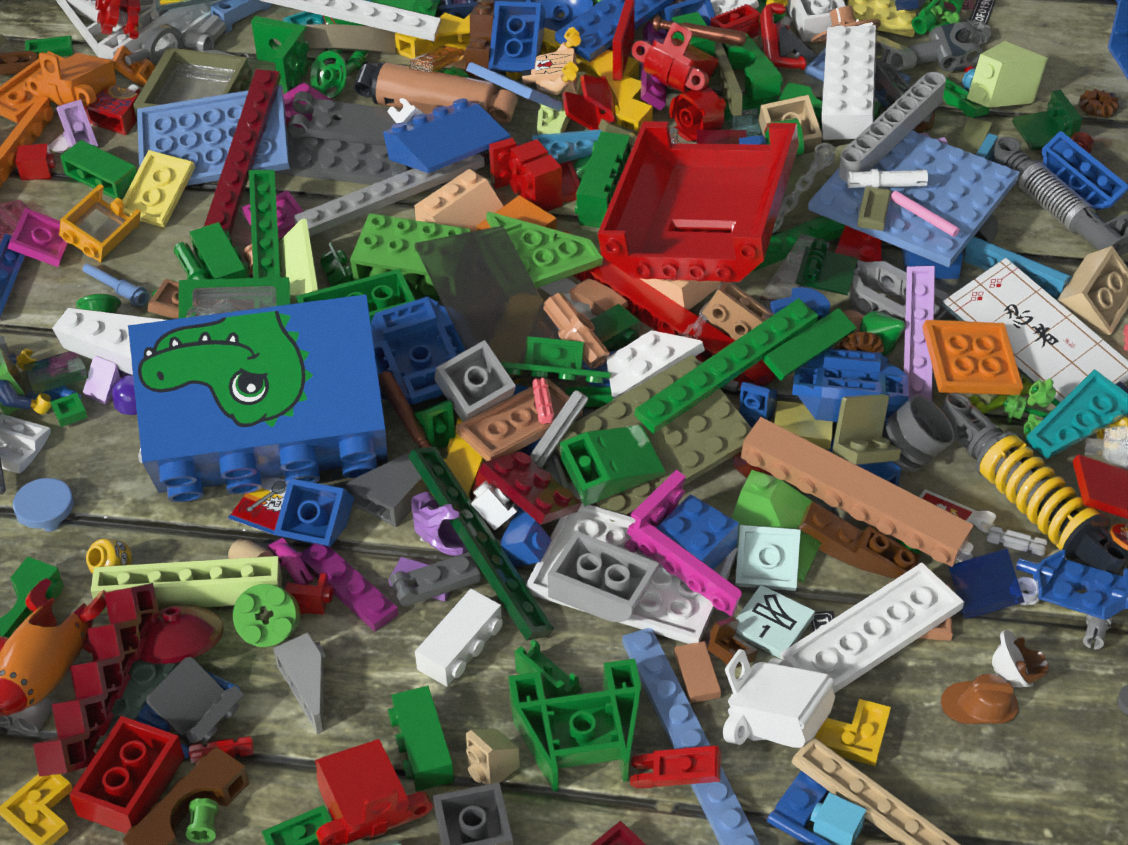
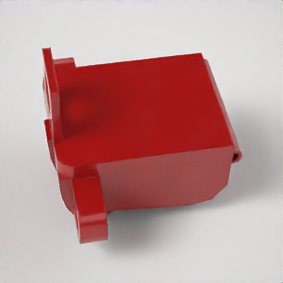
M677 23L671 24L665 39H655L653 44L649 41H637L632 47L634 58L644 63V71L657 78L659 82L669 88L683 93L687 87L692 90L705 89L714 69L718 66L719 60L690 45L693 32ZM677 31L682 32L685 38L684 41L672 39L673 34ZM642 46L645 48V53L643 55L640 51Z
M380 739L315 760L318 787L333 821L325 823L317 830L316 836L320 845H347L367 837L370 839L385 834L387 830L402 826L427 815L433 808L428 794L424 791L406 795Z

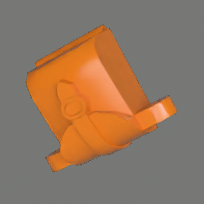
M42 52L39 54L42 70L27 79V87L32 94L48 97L49 102L56 103L59 106L81 100L85 109L86 106L96 101L97 94L111 85H116V64L113 63V60L76 53L59 61L58 56ZM46 60H50L53 65L47 67Z

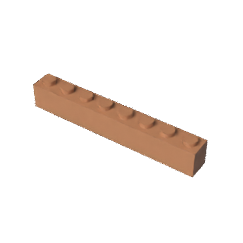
M762 417L759 418L743 441L741 458L750 465L766 470L775 478L795 485L802 492L810 493L824 500L829 506L837 507L849 513L856 520L864 521L876 527L880 532L903 541L907 546L919 549L938 562L946 563L953 567L969 540L973 524Z

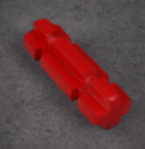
M251 736L238 737V741H234V738L207 742L206 746H203V743L191 744L189 746V756L192 763H197L202 756L208 755L215 747H218L232 758L236 757V754H240L241 757L254 753V744Z

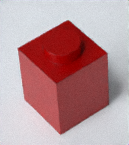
M48 144L18 146L16 165L21 181L51 178L52 168H56V159L54 153H50Z

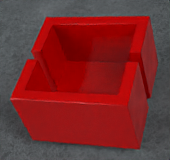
M538 139L511 148L509 167L512 173L510 187L513 193L534 203L546 212L563 206L562 167L551 154L548 155V151Z

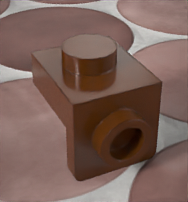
M735 617L716 622L710 631L711 638L707 650L723 660L726 665H728L739 649L745 651L749 663L755 661L758 652L757 649L735 635L739 622ZM738 662L736 668L742 666L741 662Z

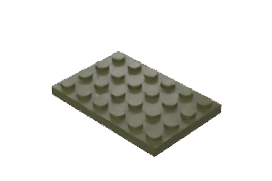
M693 354L576 421L560 441H565L588 431L642 425L666 474L595 502L598 508L631 517V513L675 470L686 476L684 485L742 451L743 441L752 428L721 389L715 391L654 434L634 416L635 408L700 365ZM559 443L558 446L555 448V450H556V452L559 454V456L561 457V450H560V443Z

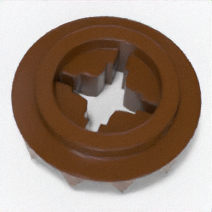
M1094 88L1093 91L1086 90L1084 95H1080L1079 106L1089 115L1107 117L1113 115L1118 110V98L1114 97L1113 93H1106L1105 90L1098 91Z
M857 332L848 335L839 345V349L860 351L857 350L858 346L864 352L881 353L884 351L882 339L870 332Z

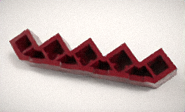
M153 583L104 593L110 624L87 629L93 660L70 666L76 698L52 704L58 737L33 744L39 777L69 773L88 767L96 755L94 752L99 738L105 736L114 716L111 712L117 699L122 698L131 678L128 674L133 662L139 660L148 640L145 637L146 631L151 624H155L159 615Z

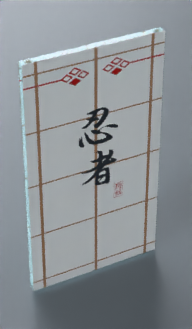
M1007 258L1001 260L942 301L941 305L959 321L1004 323L1018 371L1031 384L1038 380L1046 381L1049 378L1052 379L1054 382L1053 387L1056 389L1054 398L1060 402L1094 369L1114 384L1120 381L1124 384L1128 382V360Z

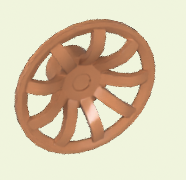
M852 6L840 7L829 12L832 22L831 27L876 25V28L881 25V21L878 19L862 21L855 19ZM827 30L814 36L812 43L826 44Z

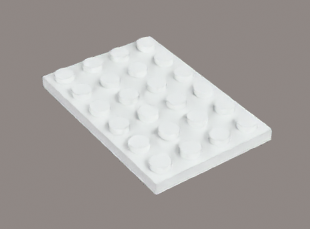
M583 503L578 512L561 517L550 537L552 541L541 562L536 564L526 584L532 595L577 609L548 597V572L575 531L627 550L624 544L631 538L627 534L628 527L635 522V519L592 505L584 507ZM735 548L714 569L716 573L726 580L737 558L738 548ZM639 549L634 553L655 561L653 558L645 556ZM659 564L657 574L630 618L619 623L642 630L651 628L655 634L687 644L699 643L715 607L711 601L700 593L692 591L684 581L668 573Z

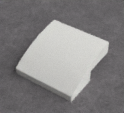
M1 414L0 457L2 469L18 474L23 472L44 446L51 433L50 427Z

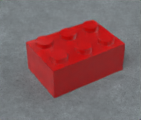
M121 716L69 794L77 816L126 834L133 825L138 824L149 813L182 763L184 754L179 736Z

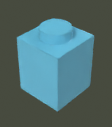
M829 793L824 803L818 802L812 812L810 820L814 822L813 833L833 845H854L863 829L866 809Z

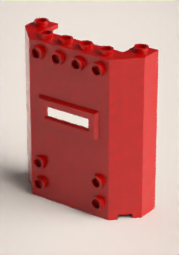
M643 121L598 231L601 255L631 278L740 282L764 261L799 147L797 123H770V145L671 143L668 122ZM676 229H689V230H726V231H731V232H730V233L675 232V230H676Z

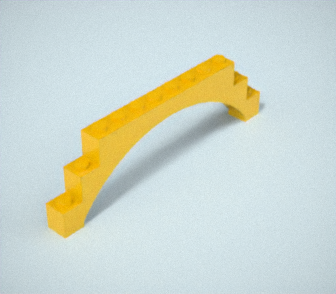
M444 13L439 17L441 18V23L434 41L396 33L397 54L417 60L419 57L435 53L465 50L470 43V14L465 19ZM547 28L544 29L541 46L545 54L556 52L562 45L555 41L556 31ZM607 49L590 62L575 53L579 68L578 72H587V75L597 78L604 75L607 78L614 98L618 125L639 132L643 121L652 122L653 106L646 104L641 99V81L638 80L639 60L629 57L623 79L615 81L613 80V51Z

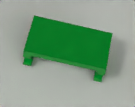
M531 640V648L528 652L522 646L515 650L516 672L518 674L540 672L544 696L547 699L576 695L582 690V687L579 685V677L573 672L568 676L540 652V644L536 640Z

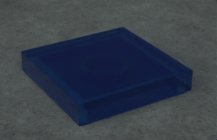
M1008 548L955 563L953 567L948 565L956 594L964 601L963 609L961 610L964 619L1025 602Z

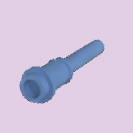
M86 263L83 266V272L114 288L116 294L128 299L133 306H144L148 302L149 294L144 287H137L125 279L118 280L90 263Z

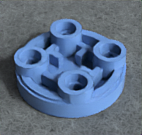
M42 478L27 483L16 493L13 500V509L20 524L30 528H44L45 531L49 532L55 531L60 527L61 522L68 517L74 506V499L69 486L63 481L54 478Z

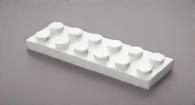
M920 563L781 652L780 659L787 660L792 668L828 674L835 682L832 688L834 693H836L962 610L964 601L923 563Z

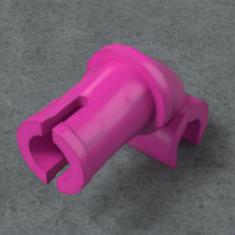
M283 538L267 546V549L272 551L274 556H278L279 562L282 561L280 563L281 567H286L295 584L307 585L314 580L301 559L302 553L290 547Z

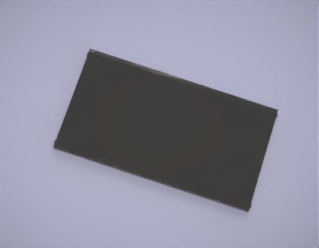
M504 226L415 243V248L465 350L485 340L499 362L524 364L528 336L561 340L558 335V329L543 309L545 304ZM521 370L520 375H508L513 381L530 377L532 371Z

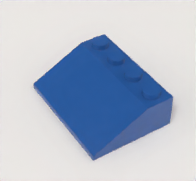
M466 98L453 101V105L448 107L434 108L430 114L416 115L412 118V121L407 123L393 124L391 129L383 132L389 160L426 173L434 172L489 149V144L511 138L510 134L478 103L470 102Z

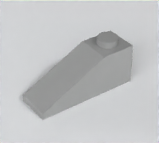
M305 633L273 649L278 669L316 733L319 734L323 732L325 673L322 660L326 659V655L319 642L314 643L310 635Z

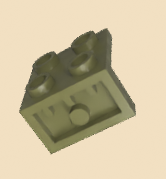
M875 394L842 398L832 450L833 454L855 465L899 460L901 449L891 445L890 440L881 438L889 401L888 395Z

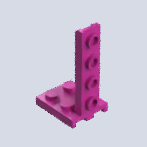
M675 470L631 513V517L635 519V522L628 527L627 534L631 538L624 544V547L632 553L639 549L645 556L653 558L668 573L684 581L692 591L700 593L711 601L715 608L724 611L732 617L737 610L742 594L741 591L656 528L679 505V501L685 493L683 486L686 476Z

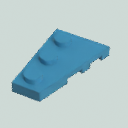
M602 130L532 135V140L538 139L548 151V155L551 154L560 164L592 154L593 143L598 140Z

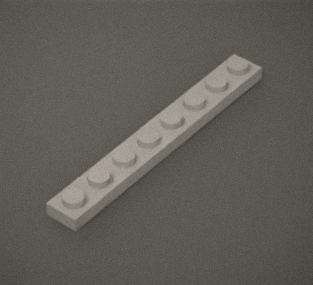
M478 153L431 173L413 168L294 215V222L297 224L301 219H307L310 237L455 179L468 169L475 171L485 167L484 158Z

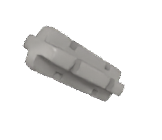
M994 525L989 528L987 535L989 543L999 545V542L1004 543V547L1026 553L1027 550L1032 551L1031 554L1038 556L1045 554L1047 547L1046 539L1040 537L1032 539L1031 535L1009 529L1005 532L1002 531V527Z

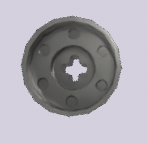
M917 395L911 397L898 409L897 413L891 414L885 420L881 438L890 440L891 445L901 449L899 460L892 462L903 471L914 473L918 472L924 464H928L933 456L939 455L955 440V434L952 424L945 413L928 398Z

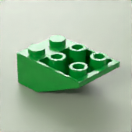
M642 425L588 431L560 442L561 459L584 507L666 474Z

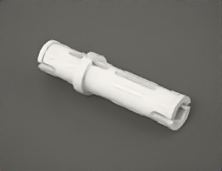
M871 169V171H848L847 173L849 176L847 177L848 188L865 186L875 188L926 187L928 182L927 170L878 171V169Z

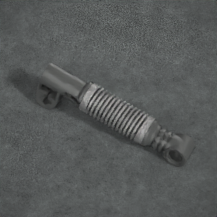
M1006 136L997 139L992 162L1020 172L1016 183L1029 197L1049 212L1067 230L1073 234H1079L1097 251L1113 246L1119 256L1128 253V214L1105 222L1096 214L1095 208L1089 202L1085 201L1071 187L1066 185L1043 163L1036 160L1033 161L1020 150L1021 145L1017 139Z

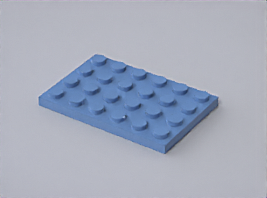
M282 85L278 86L251 170L280 171L290 169ZM248 91L137 109L139 168L148 150L194 162L196 167L186 186L219 181Z

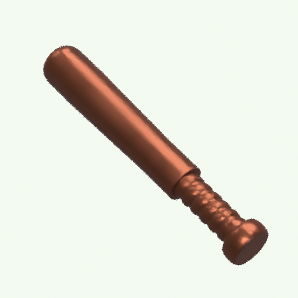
M656 16L653 21V30L660 31L664 29L669 31L671 24L677 22L662 20V17ZM683 22V24L677 23L692 31V37L736 46H743L746 42V34L742 31Z
M389 371L380 373L378 375L379 387L408 431L413 442H416L419 448L431 447L426 438V432L392 373Z

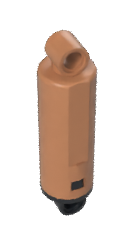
M381 62L377 67L372 64L362 65L353 85L356 93L366 98H372L374 104L403 109V104L400 102V99L403 98L426 114L432 113L434 108L448 107L453 105V101L466 98L470 102L478 103L497 123L507 124L511 121L519 100L513 92L502 89L498 90L496 84L492 82L387 62Z

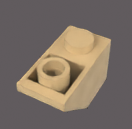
M472 729L466 733L468 771L476 782H483L485 785L500 783L520 767L519 748L498 729Z

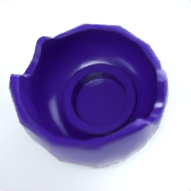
M126 375L120 378L113 387V405L122 414L136 415L133 375Z

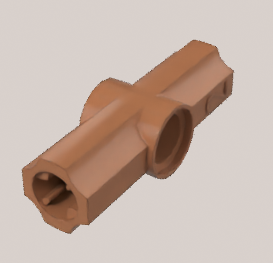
M558 292L545 301L543 309L559 328L558 335L561 340L584 342L582 359L590 369L603 365L610 353L593 332L595 328L592 322L585 315L577 312L563 293Z

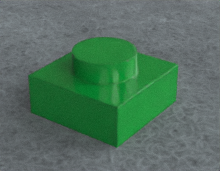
M77 392L50 402L60 427L88 418Z

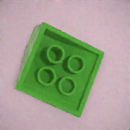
M751 470L731 517L739 523L736 548H738L740 525L800 530L798 529L807 506L812 500L783 480ZM800 530L797 581L804 583L821 542Z

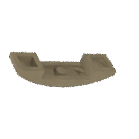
M304 25L307 26L304 37L305 41H309V50L326 51V49L372 51V53L396 54V32L356 25Z

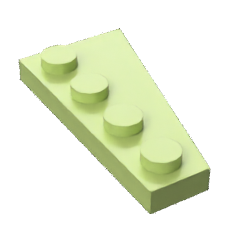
M587 72L577 73L576 94L581 95L583 92L580 77L584 74L587 75ZM548 95L563 103L562 95ZM540 104L537 123L538 135L564 133L570 120L565 114L564 104L560 112Z

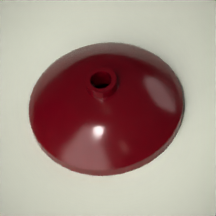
M174 605L158 610L159 615L155 624H151L146 631L145 637L148 640L139 659L150 663L169 664L181 662L187 657L195 658L213 648L222 638L224 632L222 620L213 611L200 606Z

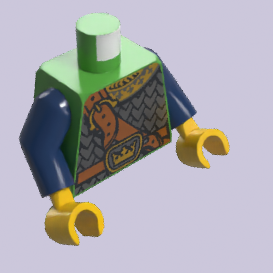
M0 348V408L5 415H9L20 408L29 410L30 407L39 414H45L51 408V403L49 402L51 397L48 394L40 393L36 400L28 396L18 369L19 367L22 370H28L37 361L30 358L33 354V351L30 349H24L19 356H16L14 353H5Z

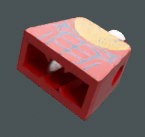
M133 84L127 89L111 85L96 95V101L85 107L89 123L126 136L137 122L133 104L141 92L140 88Z

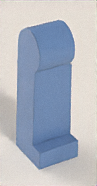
M221 0L211 5V14L220 17L226 25L224 33L232 30L233 23L260 9H269L272 3L259 0Z

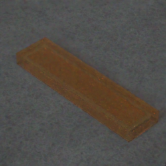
M443 45L410 60L409 69L433 73L463 59L465 50Z

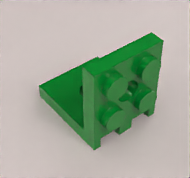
M254 16L251 24L257 59L275 63L276 71H279L281 75L279 85H282L283 92L286 94L299 85L300 80L307 74L309 67L312 65L311 60L307 59V52L310 49L309 41H305L304 37L307 26ZM273 39L278 40L281 43V45L275 43Z

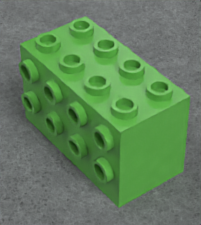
M369 213L350 259L354 281L400 269L415 301L425 297L434 299V301L442 299L446 308L458 311L475 265L471 229Z

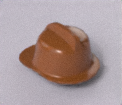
M991 673L982 674L973 681L954 683L947 687L941 696V706L944 713L950 719L959 723H1007L1013 720L1018 713L1019 704L1016 696L1013 694V685L1007 683L1002 677Z

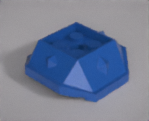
M429 297L377 312L371 321L377 374L379 375L384 371L391 372L408 403L411 405L429 399H437L439 396L444 395L434 380L436 367L476 345L464 317L449 308L438 305V302ZM380 389L381 399L387 400L382 390Z
M830 348L794 372L792 395H797L815 420L838 422L842 398L847 396L888 395L889 401L885 420L909 399L908 376L898 367L889 364L888 359L881 353Z

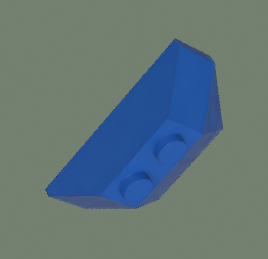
M1062 131L1056 134L1042 148L1043 164L1078 195L1084 198L1085 201L1089 202L1096 211L1112 207L1128 192L1127 183Z

